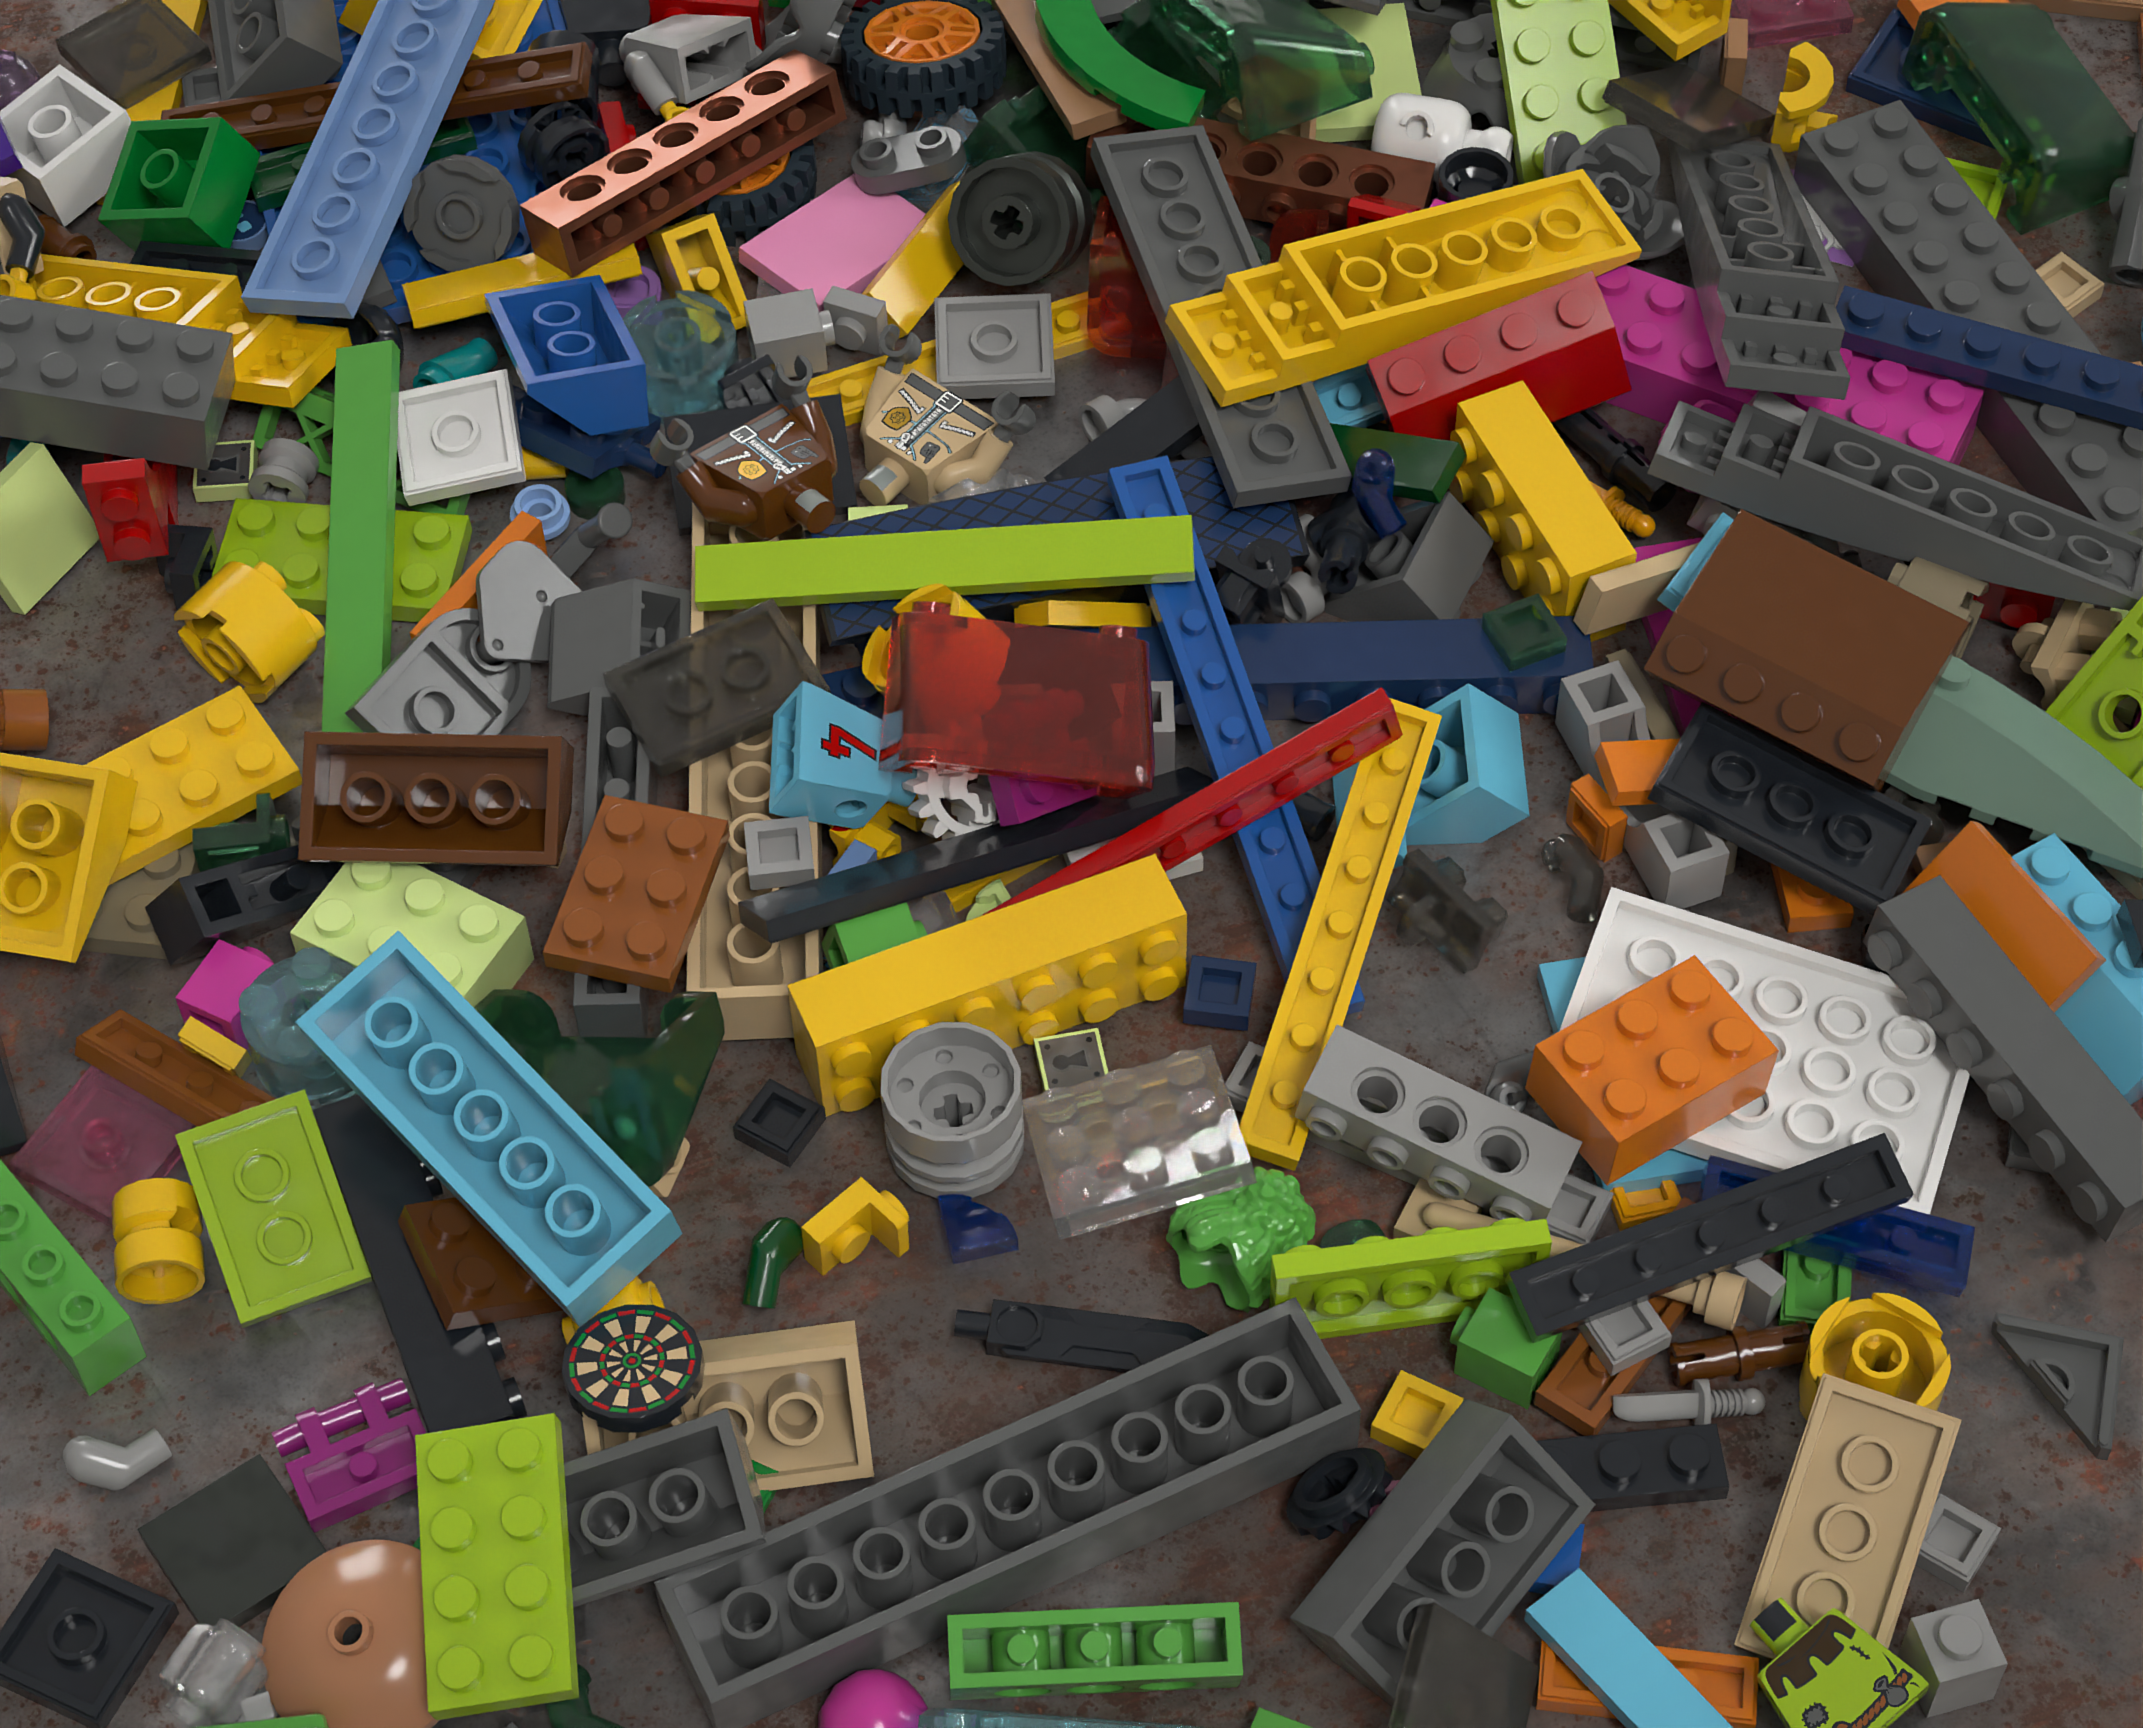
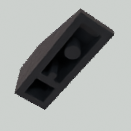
M299 845L178 878L150 902L145 909L171 966L207 955L219 939L231 945H237L302 918L346 862L298 860Z

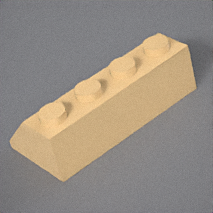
M855 1320L699 1341L705 1363L702 1388L695 1400L692 1395L690 1400L681 1407L682 1414L669 1424L642 1433L611 1432L598 1427L597 1421L587 1417L584 1413L582 1417L587 1455L727 1408L745 1436L751 1459L779 1471L778 1473L764 1475L755 1473L760 1490L773 1491L874 1477Z

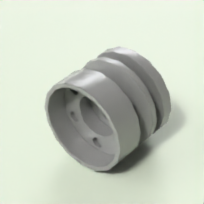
M938 1022L913 1031L893 1047L882 1068L881 1102L885 1119L887 1153L896 1174L914 1190L940 1200H968L993 1191L1013 1174L1024 1153L1021 1069L1011 1047L992 1031L968 1022Z

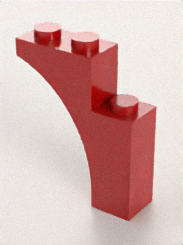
M104 453L103 463L82 465V486L107 562L135 561L148 557L169 555L168 524L179 525L177 465L148 461L145 458L136 459Z

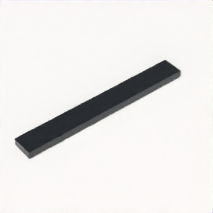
M1189 766L1101 792L1095 796L1020 824L1001 826L998 823L738 902L740 921L745 927L772 944L1119 837L1214 782L1211 777Z

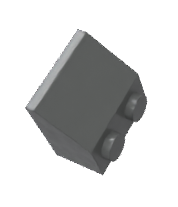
M1450 492L1444 495L1440 504L1419 501L1385 512L1389 523L1390 534L1386 539L1369 548L1366 560L1359 565L1358 579L1355 587L1344 594H1334L1329 591L1324 596V611L1327 614L1350 622L1459 619L1461 614L1460 606L1471 585L1481 576L1484 569L1482 564L1494 540Z

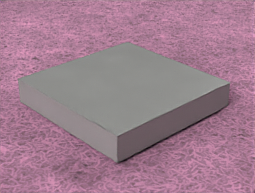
M1051 293L934 298L936 372L939 385L962 399L996 398L1006 391L1012 392L1017 397L1055 396Z

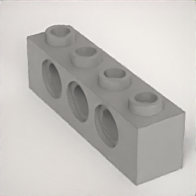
M1336 1025L1303 1089L1294 1116L1304 1121L1306 1126L1316 1135L1331 1141L1342 1139L1365 1150L1369 1158L1378 1165L1390 1170L1404 1169L1427 1180L1429 1186L1440 1195L1453 1200L1466 1199L1489 1210L1491 1216L1499 1220L1506 1218H1520L1525 1221L1546 1219L1582 1144L1580 1140L1339 1025ZM1367 1097L1378 1099L1387 1107L1388 1112H1370L1360 1104L1359 1099ZM1420 1128H1438L1447 1135L1449 1141L1445 1143L1430 1141L1422 1134ZM1482 1157H1498L1507 1163L1511 1171L1506 1173L1495 1172L1484 1164Z

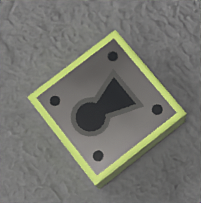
M255 440L216 442L208 470L194 468L193 492L197 503L235 500L236 498L254 499L249 493L248 483L253 471L258 466V451Z
M1098 1028L1034 1039V1052L1046 1106L1111 1095V1081Z

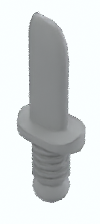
M1707 1378L1694 1379L1692 1390L1613 1395V1412L1618 1418L1629 1422L1692 1419L1693 1426L1711 1424V1418L1743 1416L1744 1413L1747 1415L1759 1414L1765 1408L1766 1401L1762 1392L1756 1388H1748L1743 1391L1741 1389L1711 1390Z

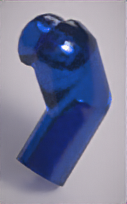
M1372 448L1365 451L1358 458L1353 477L1352 491L1383 540L1404 528L1407 522L1392 499L1396 472L1394 461L1386 451Z

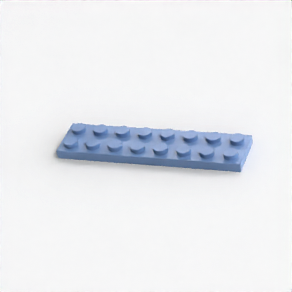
M378 0L243 291L241 298L250 312L354 319L411 191L412 179L419 173L495 0Z

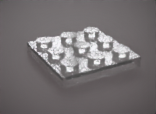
M1212 1045L1195 1050L1178 1051L1164 1059L1129 1069L1113 1070L1099 1078L1068 1087L1051 1088L1040 1095L1022 1100L1023 1110L1059 1240L1257 1183L1252 1162Z

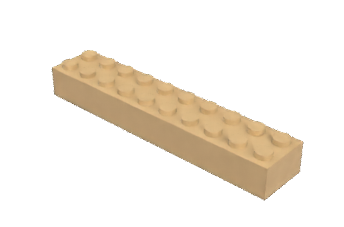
M692 502L689 812L728 820L730 837L687 950L686 1000L693 1042L794 1038L787 985L823 972V948L821 945L823 941V928L771 944L741 924L738 902L786 888L750 889L744 823L790 818L769 813L773 715L802 681L820 688L819 604L698 611L695 604V546L802 539L803 531L807 529L799 523L772 539H761L741 527L709 522L701 515ZM809 821L816 879L822 877V823Z

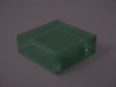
M1539 593L1483 613L1481 627L1510 672L1566 651L1567 637Z

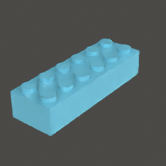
M399 930L295 1021L312 1047L579 1327L589 1321L683 1234L672 1211Z

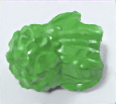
M1255 1167L1251 1172L1241 1171L1237 1173L1233 1181L1225 1185L1222 1192L1198 1193L1195 1196H1188L1170 1216L1166 1241L1178 1254L1181 1281L1187 1289H1196L1207 1283H1216L1222 1290L1227 1306L1247 1313L1252 1308L1260 1307L1264 1300L1270 1298L1272 1255L1284 1254L1294 1247L1307 1245V1241L1311 1240L1315 1234L1316 1216L1314 1210L1304 1201V1196L1300 1193V1184L1294 1176H1284V1172L1275 1169L1266 1171L1262 1167Z

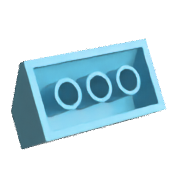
M2053 833L2011 857L2106 959L2055 1014L2131 1105L2143 1098V967L2134 968L2116 917L2121 905L2057 835Z

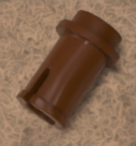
M47 214L38 216L45 229V238L41 249L43 254L90 260L97 259L93 242L86 235L80 233L73 234L59 224L55 218Z

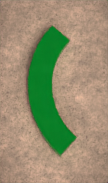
M1033 0L1035 22L1046 46L1064 70L1094 96L1102 93L1110 100L1121 105L1122 114L1156 130L1194 126L1204 106L1206 90L1168 77L1130 54L1106 30L1097 16L1091 0Z

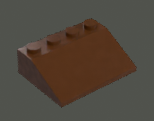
M1741 509L1674 611L1644 670L1653 679L1700 703L1704 702L1880 792L1967 631L1970 622Z

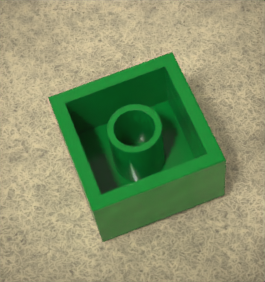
M222 117L131 121L98 221L134 252H136L141 241L230 248L261 153Z

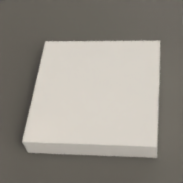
M507 369L399 392L397 448L403 494L409 506L526 481L512 379Z

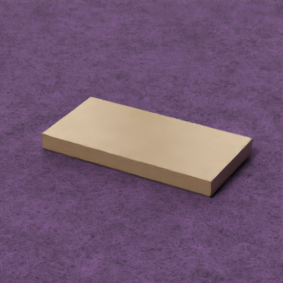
M1823 1373L1734 1646L1771 1660L1776 1658V1655L1749 1625L1770 1604L1782 1597L1809 1628L1829 1610L1835 1608L1888 1649L1962 1420Z

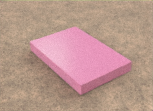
M852 174L740 246L739 263L782 294L813 288L818 310L824 311L823 301L832 286L862 293L926 214L895 192L874 195L862 191L857 185L854 174Z

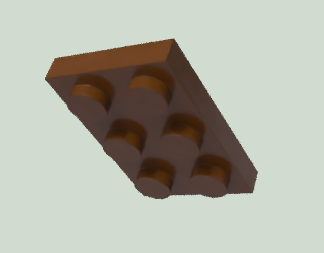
M456 1197L404 1206L398 1224L446 1330L563 1311Z

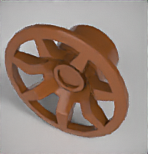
M0 689V750L45 751L49 736V707L46 690Z

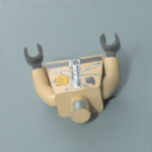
M889 324L883 329L879 338L880 348L888 358L884 367H877L865 401L859 437L864 445L865 466L869 471L859 483L863 495L875 506L887 505L899 493L904 494L920 505H925L984 489L991 482L1013 447V443L1010 441L1013 434L1023 435L1033 429L1036 423L1033 409L1023 404L1018 409L1016 415L1011 418L1013 411L1019 405V397L1012 392L1006 391L994 400L991 410L992 416L915 369L910 370L906 375L901 373L904 365L911 364L921 355L922 345L918 336L910 332L904 348L895 351L894 347L899 339L900 329L894 324Z

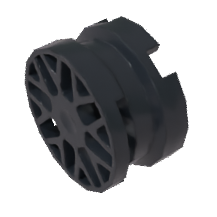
M568 101L556 102L538 111L525 125L517 145L520 159L533 173H536V176L548 189L607 156L610 151L608 137L577 104ZM555 111H557V120L553 122ZM538 123L545 126L542 131L536 127Z

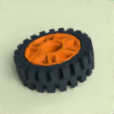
M880 0V5L870 1L862 6V12L854 11L849 16V22L845 23L842 34H840L842 68L847 90H850V95L856 101L861 99L862 106L870 110L878 106L879 113L889 116L896 109L899 110L900 117L912 118L915 111H922L923 118L935 117V110L942 109L946 115L958 113L959 104L969 109L978 105V98L984 100L990 98L993 95V88L999 89L1003 84V77H1006L1007 53L1003 21H1001L999 12L997 10L992 11V5L985 0L979 3L977 0Z
M706 95L697 99L696 105L709 98V96ZM681 104L678 106L686 107L689 109L691 108L689 104ZM665 118L660 121L661 125L665 123ZM813 139L681 214L667 224L671 226L697 215L714 213L727 247H736V237L744 236L745 241L748 242L759 235V232L767 230L809 203L810 199H814L817 166Z

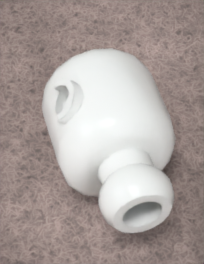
M1396 93L1387 97L1380 106L1374 125L1371 151L1436 163L1432 190L1438 191L1440 165L1448 155L1459 149L1468 147L1488 148L1500 153L1509 162L1511 161L1513 135L1508 130L1497 126L1490 127L1484 131L1472 129L1469 111L1458 102L1410 93Z

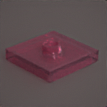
M91 1065L9 1163L15 1175L113 1228L112 1201L115 1193L124 1186L139 1180L164 1178L182 1157L175 1135L197 1126Z

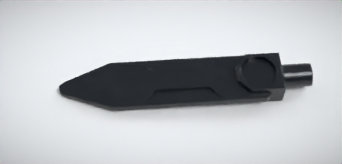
M993 1299L991 1313L957 1309L954 1336L987 1340L986 1355L1123 1373L1209 1336V1334L1188 1323Z

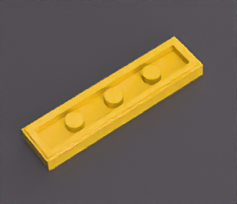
M631 243L574 277H571L534 253L405 283L402 284L414 329H421L489 312L485 305L484 294L595 275H600L604 284L640 276L642 269L634 243Z

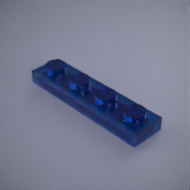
M1710 1155L1703 1170L1697 1202L1775 1174V1172ZM1896 1206L1783 1250L1959 1298L1967 1285L1975 1227Z

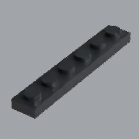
M1882 1133L1512 1271L1508 1274L1505 1281L1531 1341L1535 1343L1907 1203L1914 1193L1886 1134Z

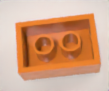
M1694 955L1536 1044L1525 1089L1561 1132L1582 1141L1578 1152L1608 1186L1692 1135L1764 1095L1779 1050Z

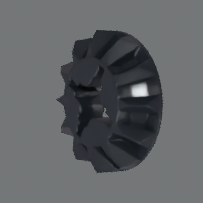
M1354 1448L1329 1455L1313 1465L1301 1477L1287 1503V1517L1301 1536L1313 1535L1318 1540L1328 1538L1335 1530L1343 1534L1347 1533L1351 1524L1359 1519L1368 1520V1511L1385 1500L1387 1497L1385 1489L1393 1480V1476L1383 1456L1371 1448Z

